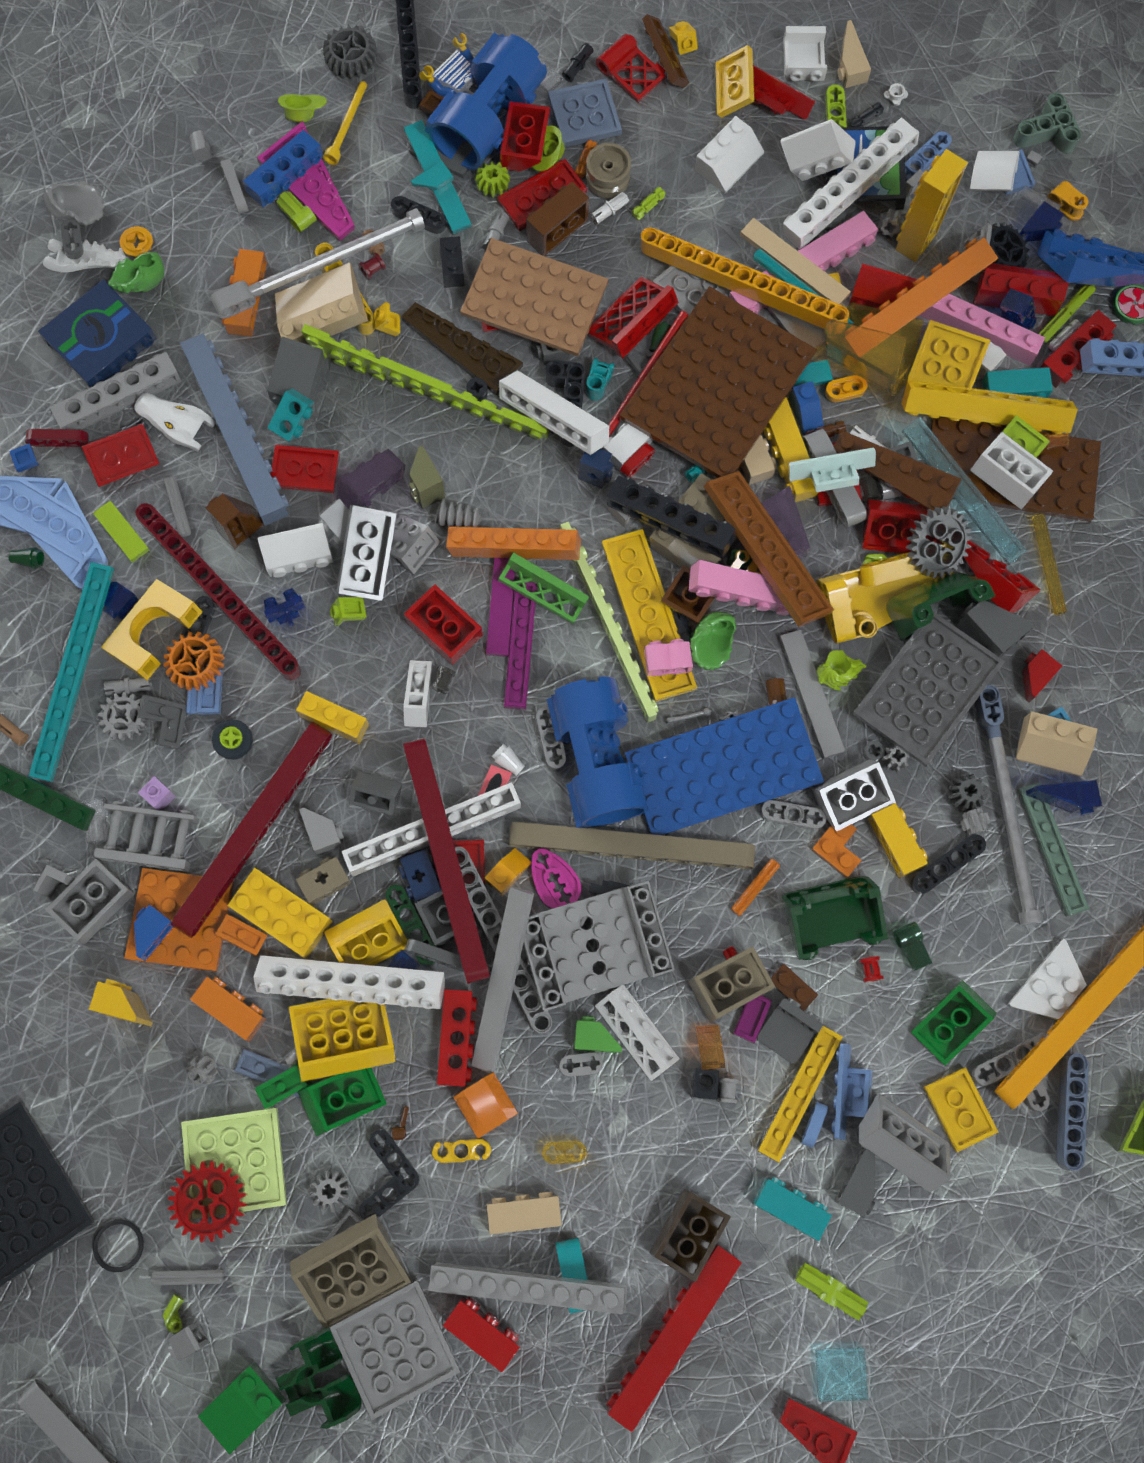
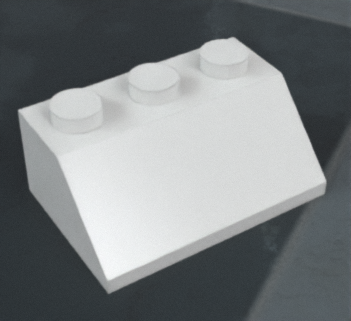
M735 116L696 156L694 170L722 192L726 193L764 154V150L752 128Z
M832 119L781 139V145L790 171L802 181L853 163L855 140Z
M1003 432L981 454L970 470L1021 510L1053 472V470Z
M323 523L258 537L265 567L270 577H282L289 572L295 571L300 573L306 571L307 568L315 566L322 568L328 566L329 563H333L329 540Z

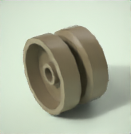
M603 143L594 147L587 157L586 184L589 190L601 198H614L627 190L631 173V158L628 151L614 143Z

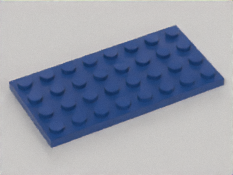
M795 697L625 752L627 762L639 764L644 773L643 790L648 806V811L644 814L651 835H664L824 782Z

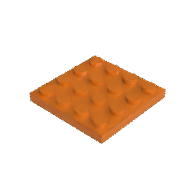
M142 868L124 959L217 972L223 939L215 936L224 917L229 912L227 905L231 901L234 881L194 937L190 938L173 927L148 959L144 961L136 956L134 922L137 920L138 912L143 907L147 908L150 904L172 921L203 876Z

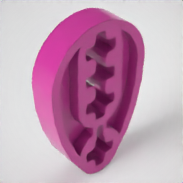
M546 849L536 850L532 855V877L535 889L542 903L550 909L566 905L565 901H559L561 899L560 892L555 893L553 891L556 888L555 884L548 882L552 873L554 876H560L558 884L560 886L565 885L563 889L564 894L571 895L569 902H576L580 897L581 883L574 870L555 853ZM541 854L543 857L547 855L546 863L549 869H546L542 863L536 862L538 855Z

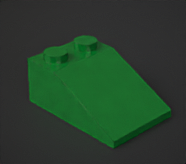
M962 980L911 1033L946 1066L995 1018L997 1012Z
M372 1067L334 1075L298 1092L316 1137L387 1104Z
M254 1362L200 1413L198 1418L230 1455L287 1399Z

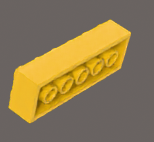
M945 149L941 156L937 155L930 166L932 168L929 172L926 170L919 180L920 184L914 192L915 197L909 205L911 208L905 216L906 220L900 228L902 231L896 239L898 241L896 251L915 263L940 229L968 164L967 161L948 149Z

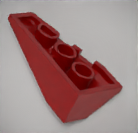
M971 540L967 541L971 548L965 549L968 556H964L976 577L990 584L995 594L991 601L996 606L1014 613L1039 593L1041 589L1019 572L1016 575L1011 573L1006 568L1007 564L990 559L991 555L989 552Z

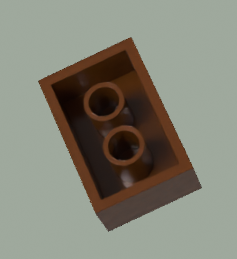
M573 182L560 188L553 198H548L542 207L528 215L526 219L527 242L540 255L546 256L588 221L589 197Z

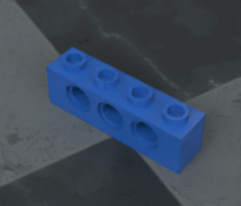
M303 129L243 180L246 193L263 208L267 204L272 203L281 192L289 189L295 180L303 177L309 168L320 162L323 157L321 145Z

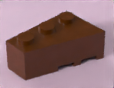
M223 493L219 497L211 499L208 506L205 507L217 531L234 550L264 526L260 514L251 504Z

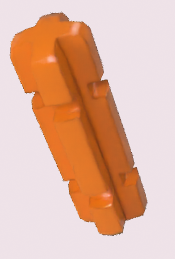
M588 140L586 142L585 149L578 162L579 164L576 166L575 173L580 178L586 176L587 157L590 151L597 146L595 141Z

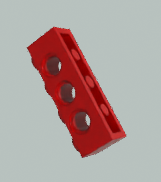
M1099 309L1041 365L1040 368L1049 367L1052 385L1055 388L1061 383L1066 384L1073 377L1072 372L1075 369L1078 371L1082 369L1080 351L1077 349L1080 350L1089 340L1094 338L1110 341L1114 337L1112 332L1117 325Z
M444 989L437 1076L438 1086L466 1087V1083L471 1082L472 1068H468V1058H473L474 1044L469 1043L470 1034L474 1035L475 1021L471 1020L472 1011H476L477 997H473L472 991ZM456 1009L465 1010L466 1016L462 1021L453 1019V1013ZM456 1032H461L464 1035V1041L459 1045H454L451 1042V1037ZM453 1056H460L462 1058V1065L457 1069H453L449 1065V1061Z

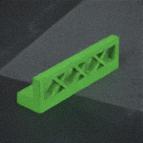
M514 552L498 579L499 582L572 624L576 621L589 598L588 595ZM509 569L518 573L520 580L512 582L505 578ZM534 582L537 584L538 591L533 593L527 591L525 583ZM544 594H554L557 602L552 604L546 602ZM570 603L577 608L573 617L564 612L563 605Z

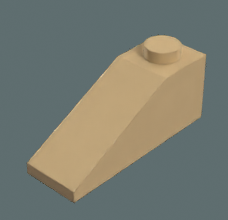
M851 20L847 21L838 68L839 80L843 82L845 88L867 83L871 72L870 65Z

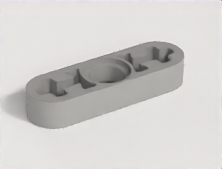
M231 159L220 161L238 213L248 212L249 210Z
M542 707L537 711L536 722L545 761L551 770H561L566 763L563 743L557 741L554 744L546 743L545 736L548 733H554V729L552 728L551 718H549L551 728L542 730V728H546V723L544 719L540 720V718L543 717V713H547L550 716L549 708ZM560 747V749H556V754L558 758L562 759L559 760L558 765H555L553 761L550 762L553 759L552 749Z
M769 800L763 804L760 811L765 821L819 830L826 823V815L821 809ZM773 806L774 811L780 812L782 807L785 808L782 815L783 819L779 818L781 816L779 813L769 816V812L765 811V809ZM794 809L798 811L799 819L797 821H791L787 817L789 810ZM804 811L807 812L806 817H813L814 814H817L818 819H821V821L815 825L813 820L806 819L805 823H802Z

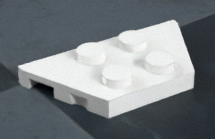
M1064 938L1057 943L1007 1004L1009 1007L1058 1020L1086 987L1087 984Z

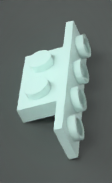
M875 448L790 462L789 479L790 481L812 478L816 492L859 485V476L856 470L875 466Z

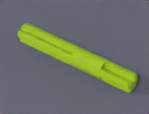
M1084 284L1038 333L1045 337L1044 343L1048 342L1095 292V285Z

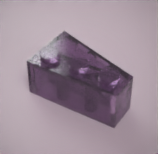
M389 448L382 453L378 452L371 460L366 463L362 462L351 473L347 472L340 478L336 500L340 499L349 510L350 505L359 507L365 505L368 508L372 505L371 499L378 493L385 494L403 478L406 465Z
M788 486L761 504L798 558L802 560L807 556L810 545L791 487Z

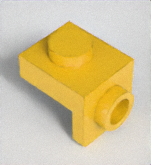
M677 22L675 26L669 27L670 36L677 42V49L680 55L698 49L696 30L688 22Z
M383 303L374 312L375 329L396 337L400 334V315L390 311V303Z

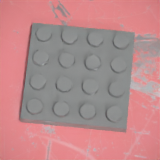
M419 1280L329 1327L371 1420L461 1372Z

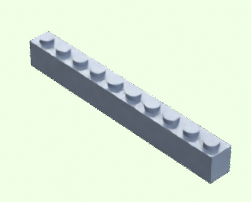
M204 333L181 342V347L264 525L266 526L289 516L286 507H289L288 501L284 494L280 496L278 492L281 489L276 476L272 478L269 473L273 471L268 459L263 460L261 456L264 454L260 442L255 443L253 437H256L252 425L247 426L245 422L248 417L244 408H239L237 405L240 400L236 391H231L229 388L232 383L228 374H222L221 369L224 366L219 356L214 357L213 353L216 352L212 341H207Z

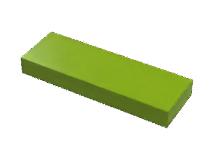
M111 501L93 512L97 520L132 563L150 551Z

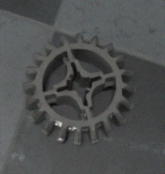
M348 24L347 28L343 29L340 26L339 31L333 29V35L328 34L327 40L324 41L323 56L326 65H328L330 71L334 70L336 76L341 74L345 78L346 75H349L352 79L353 75H357L360 78L362 72L367 74L368 69L373 68V63H376L377 47L370 32L366 33L364 28L359 30L357 25L351 28Z

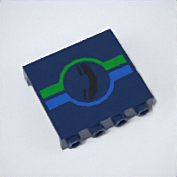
M104 279L38 330L43 341L57 351L86 382L89 388L93 387L97 382L105 381L112 375L119 373L124 365L135 360L139 353L151 347L154 341L157 340L152 328Z

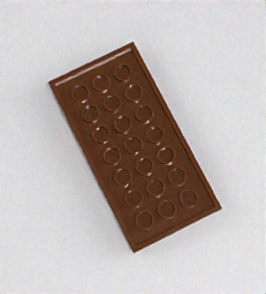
M942 416L932 418L926 464L961 478V483L953 497L954 500L1086 522L1093 520L1101 441L1040 431L1039 433L1050 442L1037 459L1053 470V472L1021 510L970 471L981 454L1000 435L1006 426H993L987 422L976 424L965 419L953 421L948 419V417Z

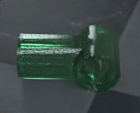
M916 922L893 930L895 941L899 948L904 950L913 971L932 964L922 942L923 935L921 929Z

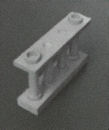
M112 801V804L104 803V809L112 813L106 846H103V849L95 848L94 858L104 862L189 873L191 864L184 860L183 852L189 823L198 824L199 819L193 815V812L180 810L179 813L128 807L126 803ZM122 814L135 816L129 848L125 852L117 851L115 847ZM144 817L157 819L152 849L148 852V855L139 854L140 851L138 850ZM166 820L180 822L174 854H171L170 858L162 857V853H160Z

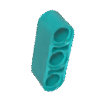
M579 1237L555 1242L562 1277L587 1280ZM568 1308L570 1314L587 1311Z

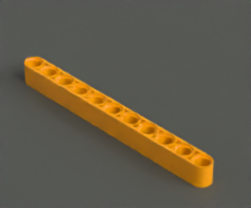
M649 227L641 232V251L647 256L832 333L839 334L847 328L849 311L840 304L658 229Z
M1144 925L1046 1032L1049 1035L1045 1039L1042 1037L995 1089L994 1092L1012 1110L1022 1103L1144 966Z

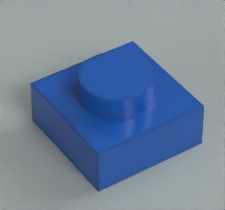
M30 443L9 451L18 473L39 465Z

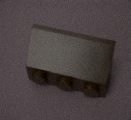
M684 1189L649 1253L696 1282L731 1216Z

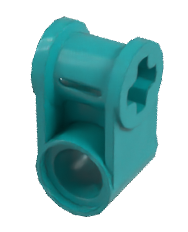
M594 358L586 385V395L590 400L598 401L603 398L608 383L612 378L615 363L607 364L598 361V358ZM592 386H598L599 388L594 389Z

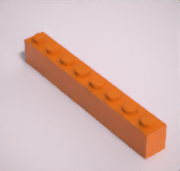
M985 237L979 241L976 238L965 245L967 250L961 254L957 251L948 257L949 263L944 266L942 263L938 264L930 270L932 275L928 278H925L923 275L913 282L914 288L909 291L907 288L903 289L896 295L898 299L893 303L888 300L878 307L880 309L879 313L873 315L871 312L861 320L863 324L858 328L853 325L844 332L846 336L841 341L853 359L857 360L997 260V255Z

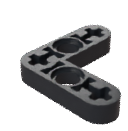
M377 1130L371 1135L370 1146L393 1178L360 1205L359 1213L364 1220L372 1216L371 1214H365L367 1210L366 1204L372 1206L378 1202L374 1199L377 1195L380 1202L386 1206L383 1210L381 1205L374 1210L379 1218L413 1191L420 1182V1176L391 1135L384 1130ZM377 1135L381 1137L386 1136L387 1139L384 1142L388 1148L391 1144L394 1146V1149L388 1151L384 1157L381 1152L385 1151L381 1145H375ZM392 1153H397L401 1156V1164L398 1167H391L388 1163V1158ZM407 1164L409 1168L405 1169L408 1175L414 1174V1185H404V1175L400 1173L397 1176L395 1171L402 1169ZM391 1187L396 1191L397 1196L394 1201L388 1202L384 1199L383 1192L386 1188Z

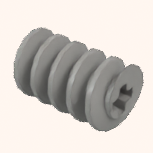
M443 498L437 509L435 524L439 520L440 526L448 523V528L454 527L455 524L456 527H480L483 513L479 514L478 507L471 512L470 505H467L465 510H463L462 503H459L455 508L454 501L452 500L447 506Z

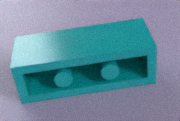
M1049 367L987 371L982 379L983 390L1048 398L1053 391Z
M775 1177L772 1180L765 1178L752 1204L812 1239L820 1241L832 1217L831 1214L826 1212L828 1207L817 1201L814 1204L805 1200L807 1195L796 1189L793 1192L784 1188L786 1183Z

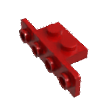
M753 65L754 102L761 105L765 104L770 107V111L778 115H783L790 111L804 120L809 117L815 100Z

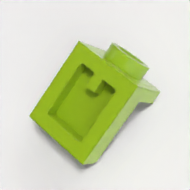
M338 597L330 607L331 618H334V624L340 625L343 621L364 620L367 616L363 598Z

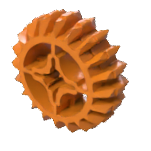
M188 632L187 638L180 634L181 640L178 642L172 639L174 646L167 647L170 654L164 655V659L167 662L163 663L164 668L167 669L165 671L166 675L171 677L170 681L173 684L177 683V686L181 689L185 687L188 691H191L193 686L197 691H200L201 685L208 688L207 682L210 680L216 683L214 676H221V672L218 669L224 668V664L221 661L225 659V656L221 653V646L217 645L218 642L215 639H211L208 634L203 636L201 632H197L195 636L192 632ZM193 647H203V648H206L205 650H202V649H201V650H198V651L192 650ZM191 655H193V657H194L195 660H196L195 664H196L197 668H196V667L194 666V664L192 663L193 658H192ZM209 662L208 666H207L206 669L204 670L205 664H207V663ZM191 671H192V672H195L197 675H194V676H186V675H183L182 673H184V672L188 673V672H191Z

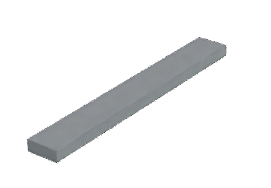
M514 886L509 889L471 1066L488 1073H493L496 1070L534 893Z

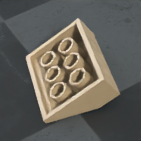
M351 263L275 293L277 326L281 338L285 337L309 345L301 332L304 324L332 336L368 321Z

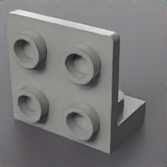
M401 514L395 521L390 555L397 558L408 572L415 574L440 543V540L429 526Z

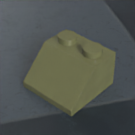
M422 445L418 448L409 474L411 483L408 485L414 502L416 504L420 503L422 509L445 498L443 480Z

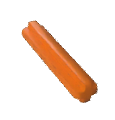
M774 859L768 861L732 906L731 910L738 916L743 914L779 869L780 864Z

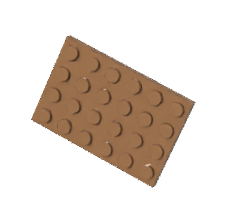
M491 238L460 313L462 316L579 356L609 280L594 273Z

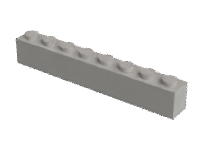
M440 1262L431 1265L429 1291L614 1314H623L625 1312L628 1287L625 1284Z

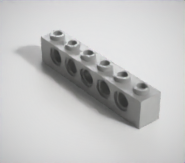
M167 352L154 355L143 363L135 364L129 370L116 373L108 380L97 382L93 387L85 391H79L66 400H60L51 406L50 409L60 429L82 430L134 405L143 393L155 395L182 381ZM158 372L156 375L150 376L152 373ZM138 381L136 385H131L133 382ZM114 391H119L117 394L112 395ZM95 400H99L98 403L92 404Z

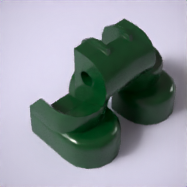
M324 1328L296 1342L290 1350L293 1351L299 1348L305 1363L276 1378L279 1391L285 1389L290 1401L285 1404L290 1417L321 1404L327 1420L320 1428L328 1429L347 1421L359 1412L362 1400L351 1376L344 1375L323 1387H318L314 1379V1375L318 1372L321 1373L331 1369L342 1361L343 1356L330 1328Z

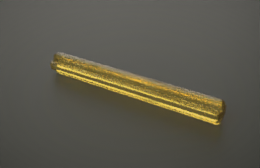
M1043 513L1035 514L1032 520L1055 615H1063L1067 612L1046 518Z

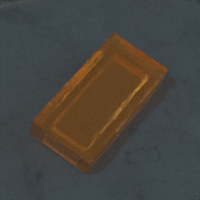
M719 1025L696 1026L701 1070L725 1068Z

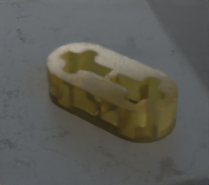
M580 1141L550 1142L542 1149L543 1159L550 1164L578 1163L584 1160L587 1154L586 1146ZM574 1145H578L579 1149H583V1154H579V1158L574 1159V1155H566V1150H571L574 1148ZM550 1146H555V1150H563V1155H556L555 1160H551L550 1156H546V1151L550 1150Z

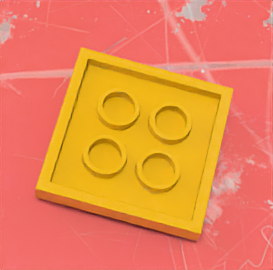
M930 320L907 380L973 388L991 340Z

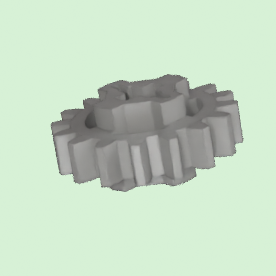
M123 692L122 697L115 693L113 700L106 698L107 706H100L104 712L98 713V716L103 719L99 722V725L105 727L103 729L104 733L110 734V737L114 740L118 736L121 741L125 740V736L133 740L134 733L140 736V727H147L143 723L146 720L137 716L141 699L137 700L135 694L129 697L126 692ZM119 711L122 714H125L126 718L128 719V722L121 718Z

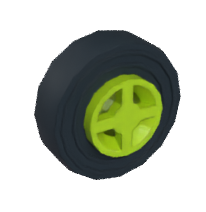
M239 720L223 721L213 731V748L225 759L235 760L242 758L252 747V732L245 723Z

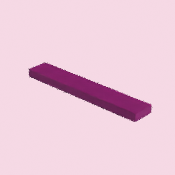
M494 558L486 655L508 657L514 590L499 582L498 579L510 558ZM509 569L505 578L514 582L515 571Z
M534 582L525 583L527 591L531 593L537 592V584ZM517 591L514 593L504 708L526 710L536 603Z

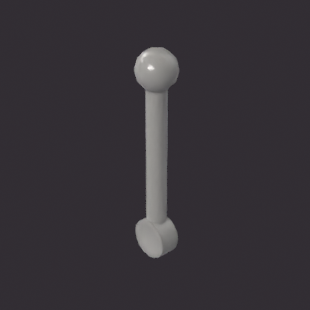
M705 708L700 712L669 717L666 721L667 724L697 716H710L711 710Z

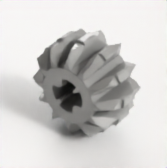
M329 1170L325 1171V1179L322 1175L318 1174L316 1178L320 1184L313 1182L310 1185L312 1188L317 1189V1192L309 1194L310 1197H318L313 1202V1205L317 1206L323 1202L321 1206V1211L323 1212L327 1209L328 1204L331 1212L336 1210L335 1203L339 1208H343L344 1203L340 1199L349 1200L350 1198L349 1195L343 1194V1192L350 1190L351 1186L343 1187L342 1184L347 1181V1177H342L338 1181L340 1175L338 1171H335L332 1178ZM329 1184L331 1188L336 1189V1193L332 1194L333 1198H330L329 1194L325 1195V1189H328L327 1185Z

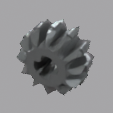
M962 774L960 779L955 778L952 781L954 785L949 787V791L953 794L949 796V799H956L957 802L954 803V807H958L961 804V809L965 812L968 808L974 810L984 805L983 800L987 799L988 795L983 792L987 789V786L980 785L983 781L982 778L975 781L974 774L969 775V777ZM966 789L970 790L969 793H972L970 797L966 795L968 793L965 792Z

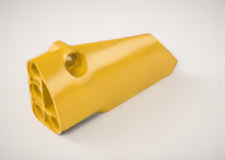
M946 543L941 544V546L946 547L950 550L953 549V547ZM909 553L863 564L860 566V569L817 579L816 584L834 609L830 615L825 616L834 643L837 644L859 637H873L879 628L892 622L886 608L888 601L892 597L936 578L922 575L921 572L916 571V566L910 564L912 558L907 557ZM868 622V628L862 631V624Z

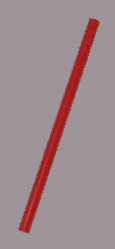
M685 311L679 313L609 422V437H611L621 421L619 419L620 413L688 317Z

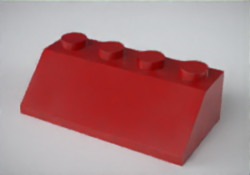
M991 263L980 272L973 304L1055 316L1065 300L1069 283L1055 272Z
M868 499L866 507L867 520L864 521L862 549L903 554L910 553L911 550L906 548V546L911 544L907 537L913 536L910 528L916 529L917 526L914 521L921 522L920 515H927V510L915 504ZM928 535L925 536L926 539L940 545L945 544Z

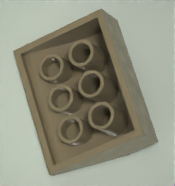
M701 473L678 502L689 504L698 512H706L720 522L726 521L704 488L706 482L711 479ZM670 513V514H668L667 516H668V517H675L676 514ZM689 522V523H687L686 525H687V526H694V525H696V523H694V522ZM658 529L650 536L651 549L680 568L684 565L691 569V566L699 560L718 564L721 558ZM708 531V532H706V534H707V535H714L715 532H713V531ZM735 534V539H734L732 545H733L734 542L738 539V537L736 536V534Z
M377 1214L368 1217L290 1261L291 1277L323 1328L335 1325L412 1283Z

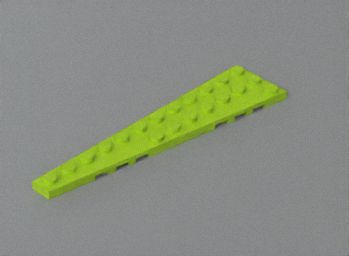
M304 324L301 332L308 344L322 349L325 360L326 358L332 359L335 364L342 367L348 365L360 374L367 372L379 381H391L392 385L401 389L407 387L419 396H423V394L431 396V399L435 402L443 403L444 401L450 403V406L460 411L466 409L475 417L481 418L484 416L490 418L489 420L494 424H506L513 431H525L534 439L540 440L543 438L547 440L550 432L549 429L531 418L504 407L498 410L496 409L497 406L484 399L479 402L469 392L464 391V393L460 394L450 384L383 356L377 359L375 354L369 350L362 348L358 351L350 342L343 339L340 343L336 342L335 339L330 337V334L307 324Z

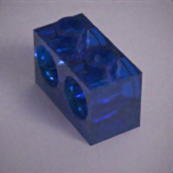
M1010 288L1000 304L1001 318L1028 330L1035 326L1037 318L1035 317L1036 307L1034 306V298Z

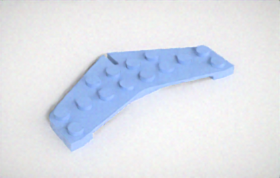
M0 476V526L29 533L75 586L82 591L90 562L107 566L108 558L67 482L60 478Z

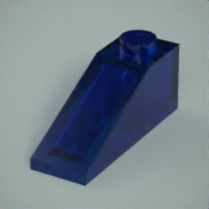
M1097 780L1039 785L1026 791V795L1070 813L1080 812L1081 816L1093 814L1095 809L1102 807Z

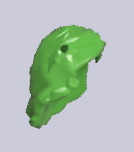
M145 252L133 261L125 258L123 261L118 262L112 277L108 281V285L121 293L150 291L157 287L164 277L163 261L157 252Z
M717 611L709 613L702 618L694 631V636L691 638L690 643L692 660L697 663L698 667L704 670H715V668L718 669L729 660L732 651L733 634L736 630L735 617L729 613Z

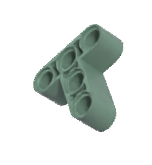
M1057 92L1050 94L1044 104L1041 116L1024 120L1019 124L1013 136V143L1017 147L1025 148L1054 139L1062 153L1068 154L1073 152L1081 138V131L1065 97Z

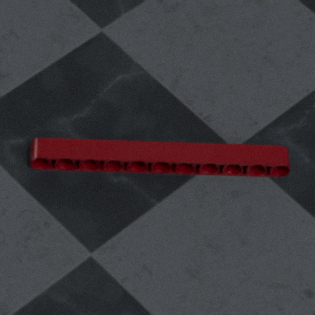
M143 503L139 505L135 511L136 517L146 531L286 680L292 681L297 679L301 674V668L296 658L151 504ZM152 514L150 518L143 519L145 515ZM160 529H166L164 533L157 534ZM175 543H180L178 548L171 549ZM194 558L192 563L185 564L187 559ZM208 573L205 579H199L201 574ZM217 588L223 589L220 594H213ZM232 603H236V604H237V606L235 607V609H233V610H228V609H227L230 604H232ZM251 619L248 625H241L243 620ZM259 634H266L263 640H256ZM280 649V653L277 656H270L272 650ZM287 665H295L291 672L284 671Z
M315 722L309 724L172 920V927L190 938L196 935L327 747L333 733Z
M425 737L403 743L404 751L467 984L490 978Z

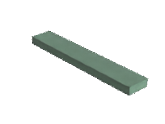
M1041 782L1018 789L1066 917L1089 910L1090 908Z

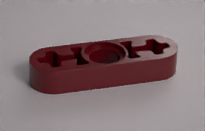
M28 429L25 437V443H30L31 446L81 447L88 444L89 434L86 431L75 429Z

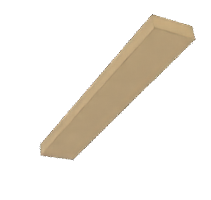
M755 218L741 230L740 236L755 248L762 249L821 297L841 305L850 295V290Z

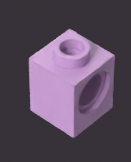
M155 776L138 792L149 804L159 811H162L176 797Z

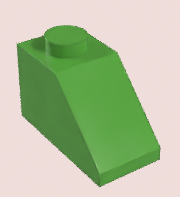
M581 1017V1021H576L574 1050L621 1054L622 1047L600 1022H595V1017Z

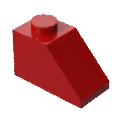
M1043 649L1037 654L1032 652L1024 661L1027 664L1022 670L1025 699L1029 703L1062 667L1058 661Z

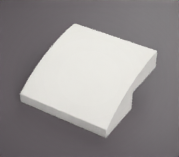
M978 151L970 190L1012 191L1020 152Z

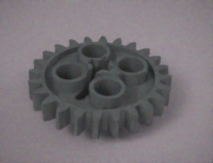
M935 507L934 510L928 509L927 515H920L921 522L914 521L917 527L916 529L910 528L913 536L907 537L911 544L906 546V548L911 550L907 557L912 558L910 564L916 566V571L932 578H936V576L943 578L944 574L951 575V569L958 570L957 563H964L961 558L962 556H968L965 549L971 548L967 541L971 540L972 537L967 535L971 528L965 527L968 520L963 519V514L951 508ZM928 535L932 538L937 539L940 542L946 543L952 546L953 549L950 550L946 547L941 546L938 543L932 542L926 539L925 536Z

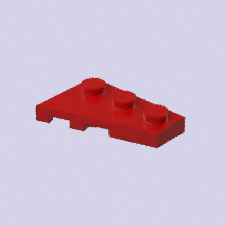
M789 1397L779 1419V1422L820 1463H846L858 1433L856 1430Z

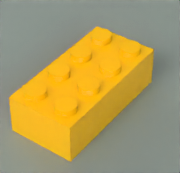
M256 868L252 870L227 905L306 960L324 936V931L328 930L333 923L329 917Z

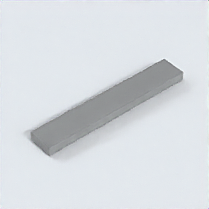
M798 630L781 635L782 647L823 759L844 753L845 749L823 688L818 683L819 679L802 631Z

